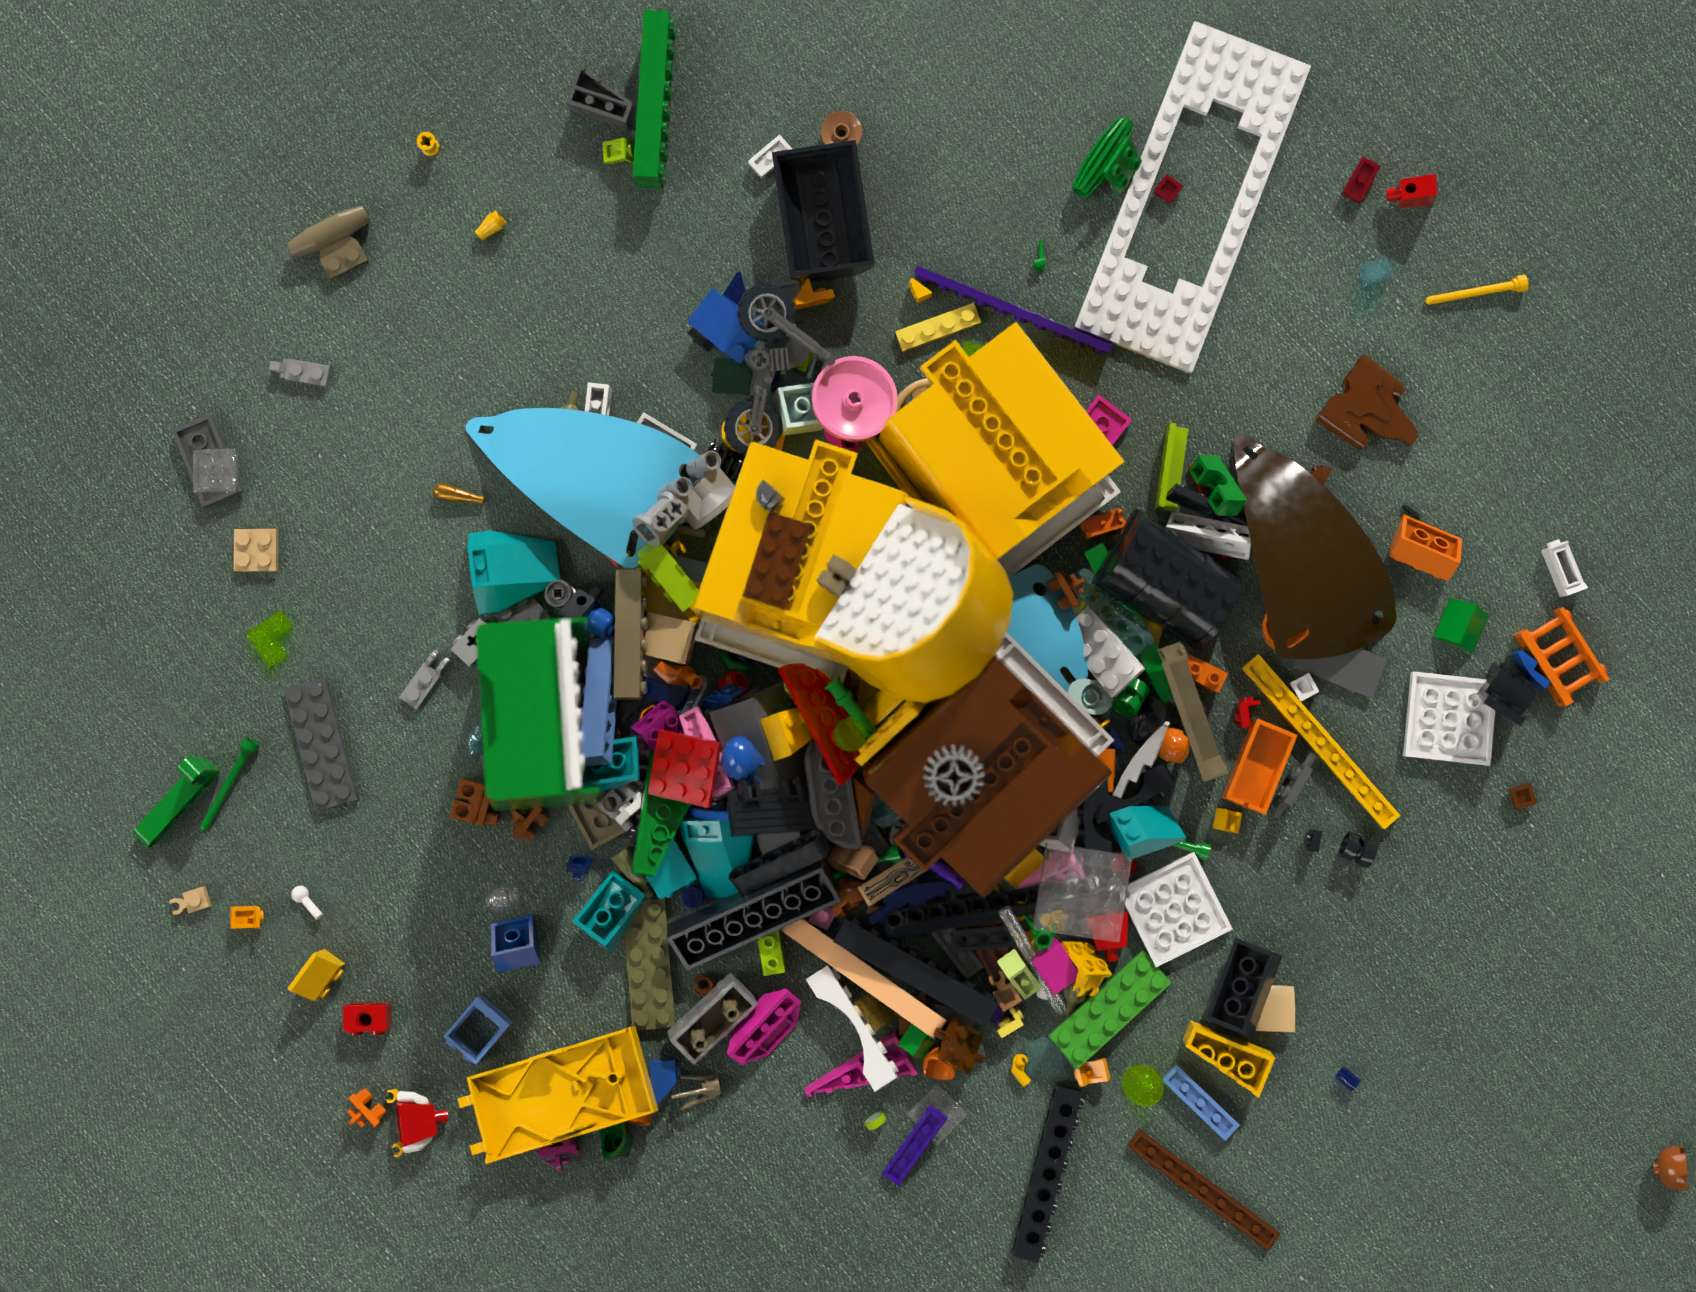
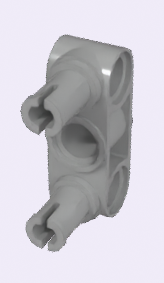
M640 765L639 769L647 773L648 766ZM636 780L608 790L599 799V809L611 819H615L621 813L619 809L640 792L641 789L644 790L645 780ZM608 797L614 801L612 809H608L605 806V800ZM629 818L620 826L626 832L635 825V822Z

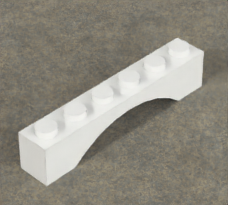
M827 965L806 980L817 998L828 1001L838 1007L855 1025L864 1051L863 1073L876 1092L897 1079L896 1073L899 1070L893 1060L888 1061L884 1055L887 1053V1050L881 1041L876 1042L873 1037L876 1033L870 1023L865 1024L862 1016H864V1013L859 1005L856 1004L854 1006L850 1000L853 996L847 986L842 987L839 982L841 976L835 968L831 969Z

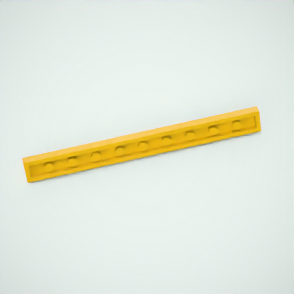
M1259 654L1241 668L1382 829H1386L1401 816Z

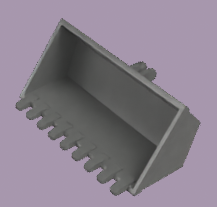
M784 682L735 699L722 707L703 711L715 740L722 742L721 753L726 743L735 736L746 737L758 749L765 759V766H758L755 773L762 781L760 784L761 789L778 788L780 798L779 778L786 777L789 792L792 795V776L799 777L801 787H806L804 757L808 743L792 755L774 761L760 719L797 707V705L793 706L791 698L785 692ZM732 778L735 788L730 791H737L738 801H740L738 792L739 781ZM748 786L749 798H752L751 786ZM815 824V830H813V831H819V829L817 828L816 824ZM812 831L754 835L753 845L759 857ZM820 832V834L823 836V838L826 840V842L829 844L830 847L836 845V844L832 843L831 841H829V840Z

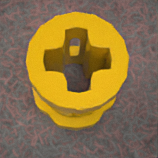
M423 132L418 135L417 145L426 156H435L439 152L440 145L434 135L430 132Z

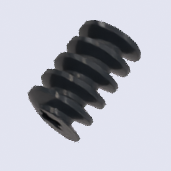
M715 439L707 452H717L721 458L720 469L723 472L726 470L727 477L734 474L733 480L737 481L745 456L743 455L738 459V451L731 455V447L723 450L724 443L721 442L716 446Z

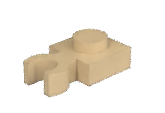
M206 886L182 893L184 899L174 898L169 901L170 904L176 902L179 904V909L173 911L174 915L183 913L186 908L188 913H192L212 906Z

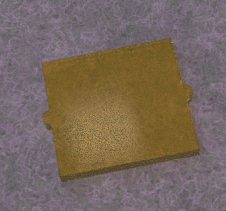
M867 993L855 1002L863 1014V1018L867 1020L874 1032L899 1015L870 993Z

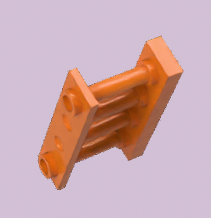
M1564 607L1553 610L1556 616L1553 620L1533 632L1525 629L1520 630L1513 636L1522 650L1538 662L1534 669L1550 681L1547 687L1548 691L1557 705L1564 707L1574 702L1571 698L1572 693L1596 679L1600 683L1607 682L1610 679L1607 676V669L1598 662L1573 623L1572 614L1567 609H1564ZM1562 625L1567 636L1545 650H1540L1536 643L1537 639ZM1573 643L1579 654L1556 668L1551 667L1548 657ZM1585 661L1591 672L1570 685L1563 686L1559 679L1560 675Z

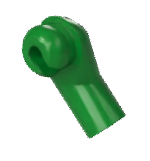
M725 652L720 656L728 672L736 670L745 675L750 671V664L748 662L734 661L730 652Z

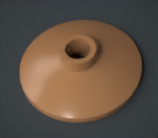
M836 111L824 119L821 126V138L824 144L856 140L858 145L862 138V125L854 114L847 111ZM840 131L845 132V136L839 137L838 133Z

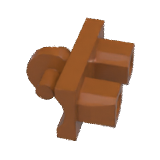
M1063 571L1055 573V577L1047 585L1052 593L1061 588L1066 595L1057 600L1060 608L1065 610L1080 606L1082 603L1074 588L1079 595L1084 593L1081 584L1086 582L1085 579L1077 580L1073 573L1068 576L1072 582L1070 584Z
M530 808L527 812V809L511 810L510 812L514 817L510 822L516 825L512 833L518 840L521 837L531 842L536 835V831L529 827L534 820L542 826L549 818L542 808Z

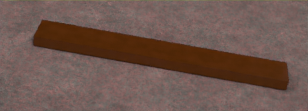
M1141 1129L1136 1131L1126 1145L1267 1251L1279 1236V1231Z

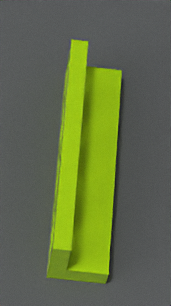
M1170 423L1166 427L1155 510L1177 512L1178 505L1166 500L1167 492L1175 484L1181 485L1188 429L1176 427V423Z

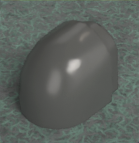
M764 479L756 489L757 502L765 511L773 512L785 500Z

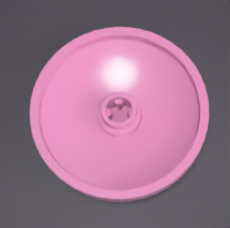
M859 356L843 357L835 360L834 365L828 364L818 375L812 390V408L820 425L831 435L846 441H865L879 435L885 421L895 414L897 390L889 373L878 363Z

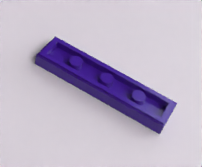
M930 1104L881 1174L900 1186L948 1117Z

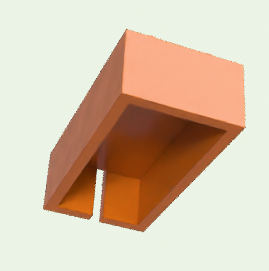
M1258 718L1252 719L1251 727L1247 731L1221 798L1237 805H1243L1244 808L1256 813L1266 815L1297 735Z

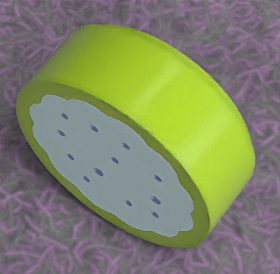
M878 1111L868 1117L864 1124L868 1130L872 1131L883 1125L886 1117L882 1111Z

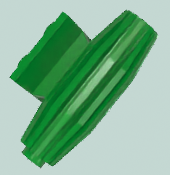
M1117 118L1099 137L1081 164L1071 186L1078 196L1089 199L1106 179L1111 184L1115 193L1120 195L1123 189L1127 187L1135 171L1139 169L1142 159L1130 140L1135 129L1134 123L1129 118Z

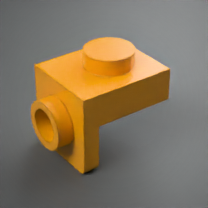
M259 906L230 907L231 929L260 928V923H263L264 913L263 910H260Z
M1106 1058L1087 1060L1079 1069L1074 1070L1075 1079L1080 1087L1111 1079Z

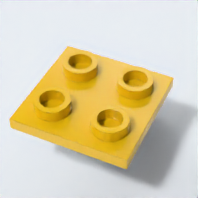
M1062 942L1061 944L1066 953L1078 968L1073 991H1078L1080 988L1077 996H1084L1086 991H1090L1093 988L1090 996H1096L1099 993V986L1103 979L1112 975L1108 965L1104 960L1100 959L1095 952V947L1089 942Z

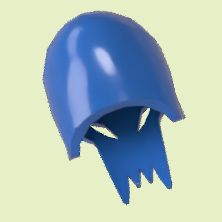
M744 736L732 737L723 748L721 755L722 766L731 778L738 781L744 779L747 782V786H751L752 779H759L755 773L758 766H765V759L749 739Z

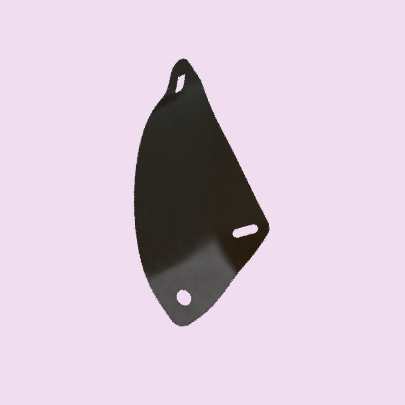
M1244 434L1237 435L1234 438L1237 478L1240 490L1247 499L1244 510L1259 584L1277 655L1288 659L1333 657L1363 648L1384 636L1393 628L1396 622L1394 592L1385 565L1365 532L1339 500L1307 470L1286 456L1262 447L1251 437ZM1249 446L1258 457L1251 459L1242 449ZM1381 610L1383 613L1381 622L1378 625H1373L1372 617L1374 613ZM1304 628L1309 629V635L1291 648L1286 647V641Z

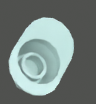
M1077 679L1072 682L1067 692L1085 711L1093 715L1107 712L1113 701V698L1097 680ZM1088 685L1087 693L1081 697L1084 688Z

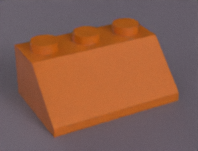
M1404 514L1390 544L1389 557L1398 562L1406 563L1417 570L1432 574L1438 579L1449 581L1461 561L1462 539Z

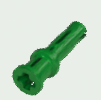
M837 676L824 687L825 690L831 692L836 699L835 703L844 707L865 737L870 736V731L873 734L877 728L854 701L852 691H848L841 682L842 678Z

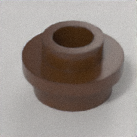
M703 973L695 978L693 986L698 994L707 995L715 987V981L711 975ZM706 980L708 987H701V981Z

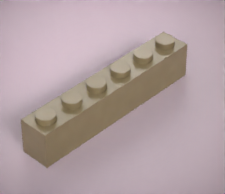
M641 569L616 570L614 698L617 700H644V694H647V683L644 681V673H647V661L644 660V652H647L648 643L647 639H644V631L648 629V620L645 618V609H648V597H645V588H648V576H645Z

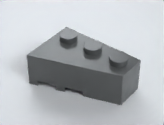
M581 64L579 65L566 102L569 111L629 131L635 114L633 103L612 87L607 86L600 78L591 74Z

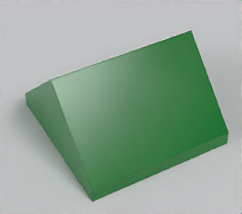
M1449 598L1433 637L1473 654L1490 615L1478 605Z

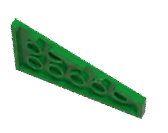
M651 749L631 873L653 877L691 804L648 794L654 753Z

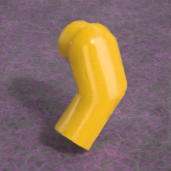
M1017 1054L1013 1058L1011 1072L1022 1087H1024L1031 1081L1024 1072L1028 1058L1024 1054Z

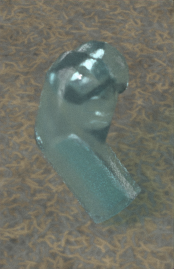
M482 725L472 727L466 737L469 756L480 754L478 740L480 737H483Z

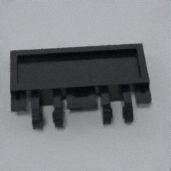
M792 776V795H790L787 778L780 777L778 782L779 798L778 788L761 789L760 781L756 778L751 781L752 798H749L747 782L744 779H740L738 782L740 801H738L737 791L727 792V810L731 837L815 830L808 787H801L800 778Z

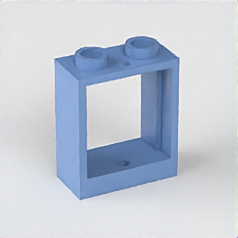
M481 994L475 998L443 1037L447 1039L446 1043L452 1049L456 1050L457 1048L463 1053L462 1057L468 1063L476 1065L505 1033L513 1021ZM476 1008L500 1028L480 1053L475 1051L456 1034V1031Z

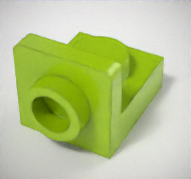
M626 138L603 142L604 163L610 165L627 161L633 164L635 143Z

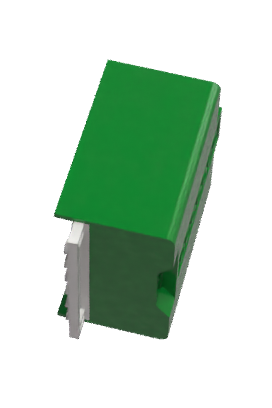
M588 617L484 623L476 629L485 786L491 807L496 811L594 804L597 800L600 787L581 788V779L585 766L584 755H580L583 736L582 731L579 732L581 709L578 708L580 694L579 685H576L578 665L575 659L576 648H584Z

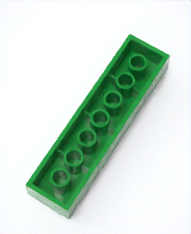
M644 10L633 161V178L637 188L662 190V184L666 183L667 179L664 162H668V150L666 149L665 142H669L667 121L670 122L671 109H669L668 101H672L670 81H673L674 69L672 68L671 60H675L673 40H676V27H674V19H671L669 11Z

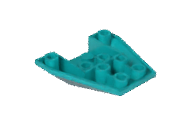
M490 530L468 534L467 548L472 588L479 615L502 612L544 591L552 581L561 580L556 542L553 540Z
M684 816L678 827L679 837L705 896L726 898L737 893V889L730 882L728 876L734 868L751 860L754 835L731 837L729 822Z

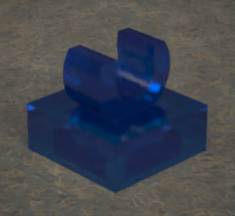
M570 856L566 872L573 873V881L581 882L584 874L588 875L592 858Z

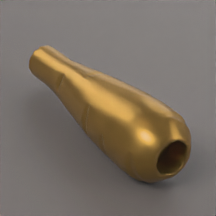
M444 483L436 484L433 489V496L438 500L482 505L485 501V496L476 495Z

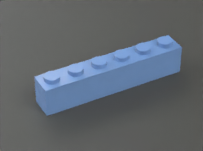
M614 637L590 639L589 648L587 649L586 684L583 688L584 705L581 708L582 725L579 729V732L582 731L583 736L580 755H584V763L587 766L612 764L617 699L614 698Z

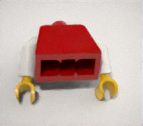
M397 1089L387 1091L392 1092L394 1095L393 1099L386 1100L388 1103L398 1101L395 1103L399 1141L391 1148L398 1147L400 1152L395 1153L394 1156L399 1157L404 1152L411 1153L422 1150L432 1141L433 1136L437 1135L436 1124L448 1122L447 1110L435 1111L434 1104L429 1102L427 1097L415 1092H399Z

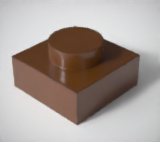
M1531 783L1508 789L1514 810L1537 804Z

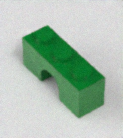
M1198 455L1189 472L1197 485L1208 486L1214 490L1207 500L1217 516H1237L1247 502L1242 491L1219 456Z

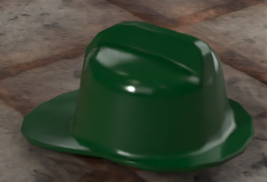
M625 1122L600 1129L602 1155L605 1159L612 1160L616 1157L630 1156V1149L634 1138L631 1131L626 1128Z

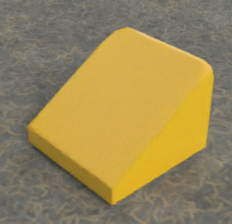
M910 279L909 287L916 303L932 297V292L915 279Z
M1217 808L1213 828L1239 834L1243 813Z

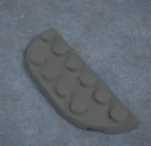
M813 738L808 743L804 757L813 820L819 831L832 843L844 848L860 849L862 846L851 778L841 785L837 784Z

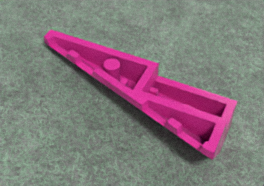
M897 1030L877 1041V1043L881 1041L887 1050V1053L884 1055L888 1061L893 1060L899 1070L896 1073L898 1078L900 1076L910 1074L914 1076L918 1074L911 1054L898 1045L902 1037ZM864 1051L806 1086L804 1090L806 1095L810 1097L816 1093H830L836 1089H850L870 1085L863 1073Z

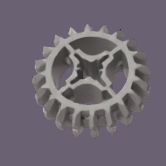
M951 745V751L949 752L943 746V754L940 755L936 750L934 751L936 759L928 757L927 760L932 766L924 765V770L930 772L923 774V779L929 780L924 783L925 788H931L928 791L930 796L936 794L935 801L937 802L943 798L944 805H947L949 800H952L953 806L957 805V800H960L961 804L964 805L965 797L972 801L974 798L971 793H980L979 789L975 786H983L984 784L983 781L979 780V778L985 777L984 772L979 771L983 768L982 763H977L979 760L977 755L971 757L972 750L969 749L964 754V746H960L958 752L955 745ZM957 759L966 762L972 771L967 772L966 769L958 768ZM949 760V766L945 770H939V773H936L938 767L943 762ZM953 766L957 775H959L958 777L956 776L957 779L954 780V785L950 776H948L953 772ZM971 779L964 789L958 791L961 782ZM935 780L949 783L950 792L941 789Z

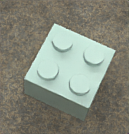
M815 383L779 387L773 394L775 410L779 414L780 423L782 424L781 436L823 429L812 408V390Z

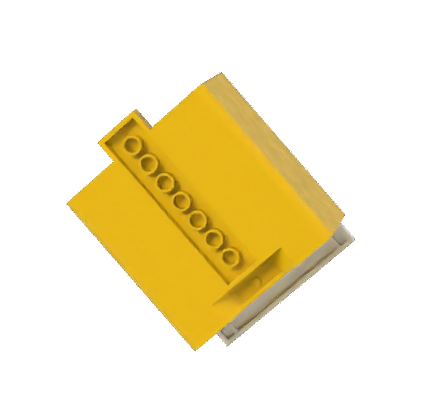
M1017 322L970 357L955 340L924 363L920 370L932 386L886 420L878 438L926 502L946 510L963 522L1001 564L1008 578L1121 492L1108 475L1125 461Z
M815 440L809 460L750 442L693 606L698 621H700L694 640L776 668L788 664L802 663L821 670L830 680L840 676L843 683L847 670L851 672L852 669L815 639L816 634L840 597L825 590L816 582V579L822 570H827L826 564L832 555L842 558L857 570L899 504L907 506V502L904 499L906 496L909 497V494L852 475L858 453ZM763 479L785 498L772 513L812 525L785 610L742 597L766 519L770 512L769 510H763L756 499V489ZM833 574L832 578L837 581L839 578Z

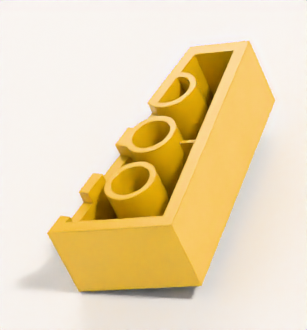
M798 707L760 719L774 761L792 755L813 739Z
M1190 1020L1182 1039L1185 1046L1259 1098L1275 1060L1272 1052Z

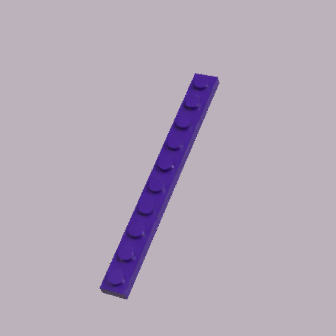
M917 266L914 274L918 275L917 280L927 284L931 280L938 283L937 288L947 292L951 288L957 291L956 295L967 300L968 296L976 299V304L986 308L988 304L995 306L994 311L1006 315L1007 312L1015 315V320L1026 323L1027 320L1034 322L1033 327L1045 331L1046 328L1054 330L1053 335L1065 339L1066 336L1073 338L1072 343L1082 347L1085 344L1093 346L1092 351L1104 355V352L1109 353L1112 348L1111 344L925 268Z

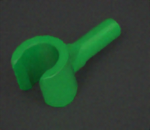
M1039 241V258L1033 259L1035 271H1041L1046 268L1044 241Z

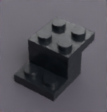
M1493 662L1489 668L1492 674L1478 691L1477 695L1484 704L1521 727L1526 720L1522 714L1537 695L1533 689L1534 685L1521 674L1518 677L1515 676L1516 673L1503 663L1498 665Z

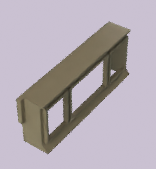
M1178 642L1158 649L1166 678L1203 782L1228 774V769L1217 749L1186 660L1189 658L1184 646Z

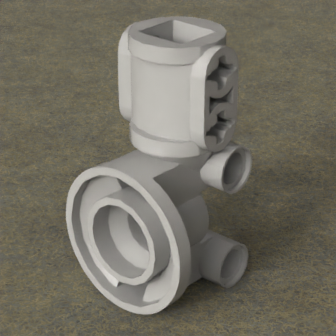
M708 451L690 460L686 465V471L690 477L698 478V480L692 484L688 478L680 477L660 487L657 502L644 514H638L632 520L633 527L638 536L646 543L658 547L664 541V536L674 526L685 521L689 523L693 530H696L716 517L729 505L735 486L720 469L721 458L717 452ZM645 525L649 528V532L644 531Z

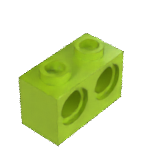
M776 930L757 939L764 976L784 973L786 971L780 932Z

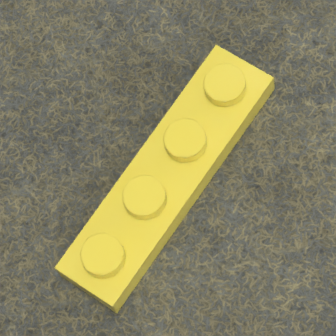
M972 303L895 331L903 353L981 324V320L975 304Z

